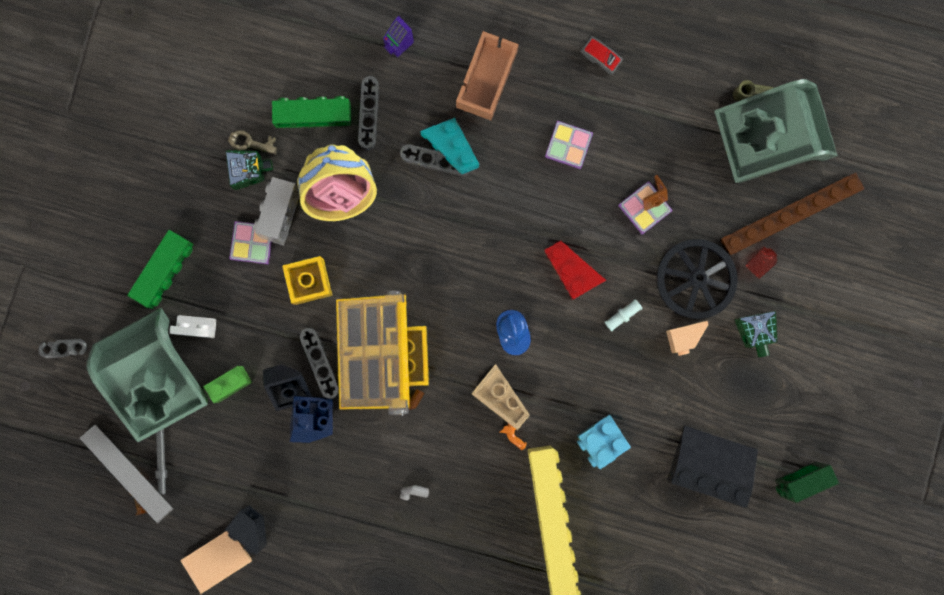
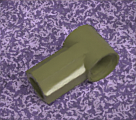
M745 80L733 90V98L738 102L773 89V87L756 85L749 80ZM741 88L746 90L747 95L742 93Z

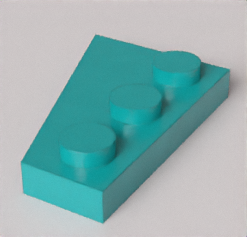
M455 118L421 131L420 135L431 142L432 146L439 150L446 157V160L461 174L479 168V162Z

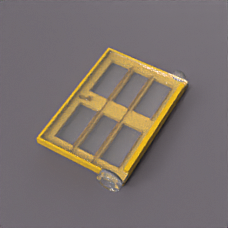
M389 291L387 296L336 300L339 409L389 408V415L409 414L406 295L401 294L400 291Z

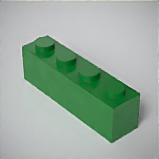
M336 96L334 99L316 97L313 100H308L305 97H299L296 100L278 98L277 101H272V123L276 128L351 126V104L349 99L344 96Z
M168 230L127 296L147 308L153 309L154 306H158L162 300L161 295L171 286V279L181 270L182 262L185 257H189L192 253V246L194 244L177 233Z

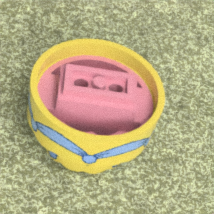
M328 145L325 148L316 149L307 157L297 179L303 210L309 216L323 221H340L352 218L365 211L373 203L377 194L376 185L368 163L357 156L353 150L342 145Z

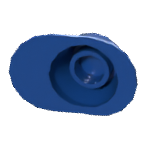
M507 310L501 313L497 319L496 327L503 349L511 355H520L526 352L530 346L531 339L524 316L515 310Z

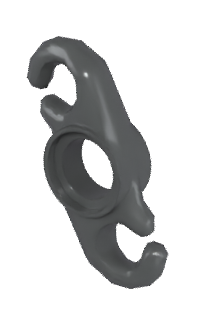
M81 339L48 342L47 345L51 350L46 354L43 351L46 343L42 342L39 345L38 352L45 359L68 357L70 355L76 356L78 352L74 348L79 343L82 345L79 354L83 355L87 350V344ZM61 343H65L67 346V351L64 354L58 351Z

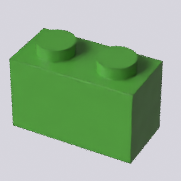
M237 366L208 383L204 388L212 402L219 403L248 386L252 381L244 367Z

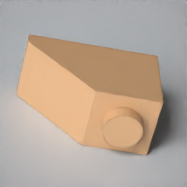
M708 321L666 331L671 352H678V356L690 353L689 349L696 347L708 326Z

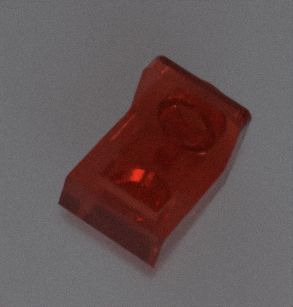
M763 246L760 252L746 264V267L760 279L776 265L777 254L771 248L767 249Z

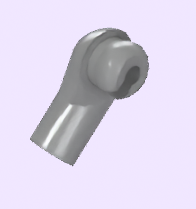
M416 485L406 486L400 490V498L403 500H409L410 495L427 498L429 494V488Z

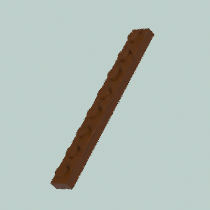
M855 172L720 240L730 256L865 188Z

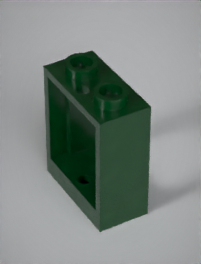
M817 461L775 480L777 484L775 488L779 496L795 503L839 484L832 466Z

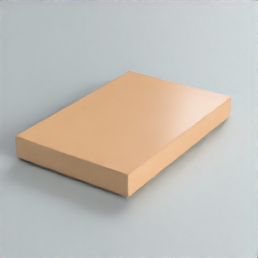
M227 531L181 560L200 594L253 561L248 552L244 550L243 544L239 541H233L228 536Z

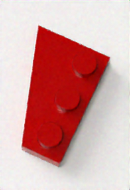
M562 241L544 250L572 300L606 281Z

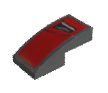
M590 36L580 50L592 63H597L609 75L613 74L623 61V58L593 36Z

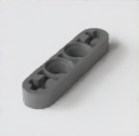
M373 76L365 77L361 84L358 143L364 150H371L376 144L379 83ZM369 82H373V85H375L371 90L372 95L369 94L368 86H366L369 85ZM368 99L375 102L371 109L364 106L365 101ZM364 119H373V125L365 127L363 125ZM366 132H369V139L372 140L368 145H365L362 141L366 139Z
M409 144L404 145L400 150L401 159L409 164L459 176H467L471 173L470 171L461 174L456 169L452 170L453 166L451 164L449 167H442L440 161L446 157L439 151ZM408 149H410L412 154L417 155V151H420L418 156L419 161H415L416 156L412 155L409 158H406V154H404V152H408ZM424 154H431L432 161L430 163L422 161Z
M305 328L300 333V340L321 393L326 398H335L339 394V385L316 330ZM306 332L314 334L311 339L314 344L317 342L318 346H312L308 349L307 346L311 344L309 340L304 339L307 336ZM314 349L321 351V357L318 360H314L311 357V352ZM323 366L329 371L325 378L320 377L318 374L319 368ZM332 378L333 381H329V384L336 389L333 391V395L326 393L328 389L327 383L322 385L321 381Z

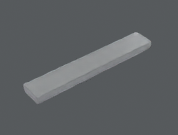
M94 425L80 437L83 443L157 523L173 510L168 502L98 426Z

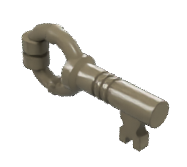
M245 131L231 132L228 139L230 145L236 150L254 148L273 155L277 152V148L273 147L276 138L273 137L272 139L271 136L268 137L266 144L252 140L251 136ZM238 135L246 137L245 144L242 146L235 144Z

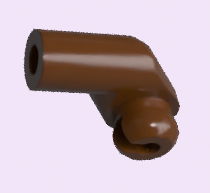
M416 389L413 396L409 397L410 408L400 409L406 411L417 408L425 393Z

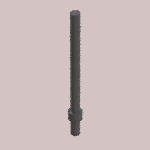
M164 429L156 432L157 470H155V478L157 479L159 494L166 493L165 478H167Z

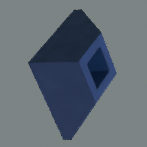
M294 396L290 422V442L311 443L332 435L333 399Z

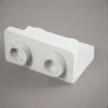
M179 315L177 316L176 326H170L169 334L215 338L216 319Z

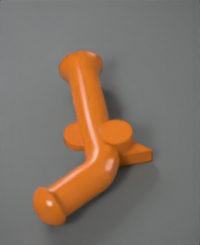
M508 423L499 433H507L510 442L519 447L520 450L525 449L526 442L515 436L514 432L516 429Z

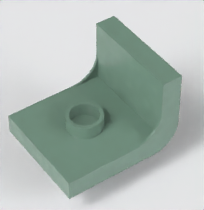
M807 79L789 82L714 110L735 183H742L811 160L824 161L838 156L817 85Z
M162 308L93 344L87 360V370L93 383L137 442L208 405L207 395L171 343L168 334L170 320Z

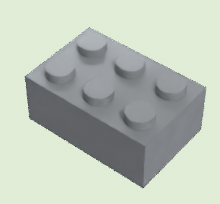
M272 177L271 182L267 183L265 190L267 195L260 204L261 214L259 219L255 220L254 230L261 239L284 246L300 197L299 190L295 183Z

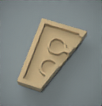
M495 364L473 391L472 395L518 431L529 417V413Z

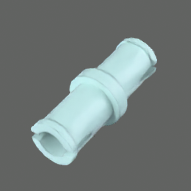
M634 299L623 309H618V313L605 321V324L612 332L623 322H628L631 316L643 308Z

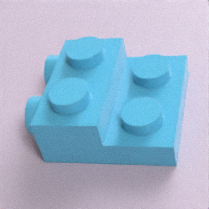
M607 415L577 435L579 438L577 441L582 451L587 450L590 455L588 457L589 462L593 467L597 466L599 469H602L614 461L616 457L631 448L610 415Z

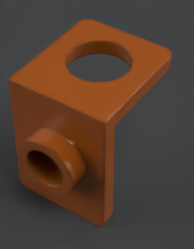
M658 175L654 176L655 187L658 191L643 198V208L645 211L658 207L663 202L668 201L667 188Z

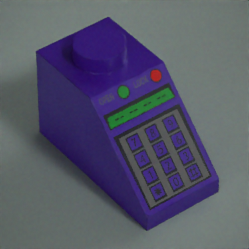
M399 16L394 20L383 37L384 48L389 54L392 55L394 53L397 58L414 43L412 29Z

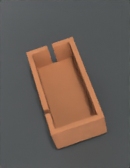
M483 31L463 86L457 97L456 108L492 120L517 55L519 44L502 39L501 48H498L499 37Z

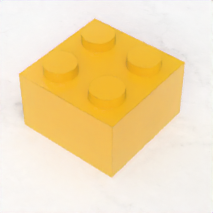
M321 256L283 265L292 304L297 305L333 296L325 262Z

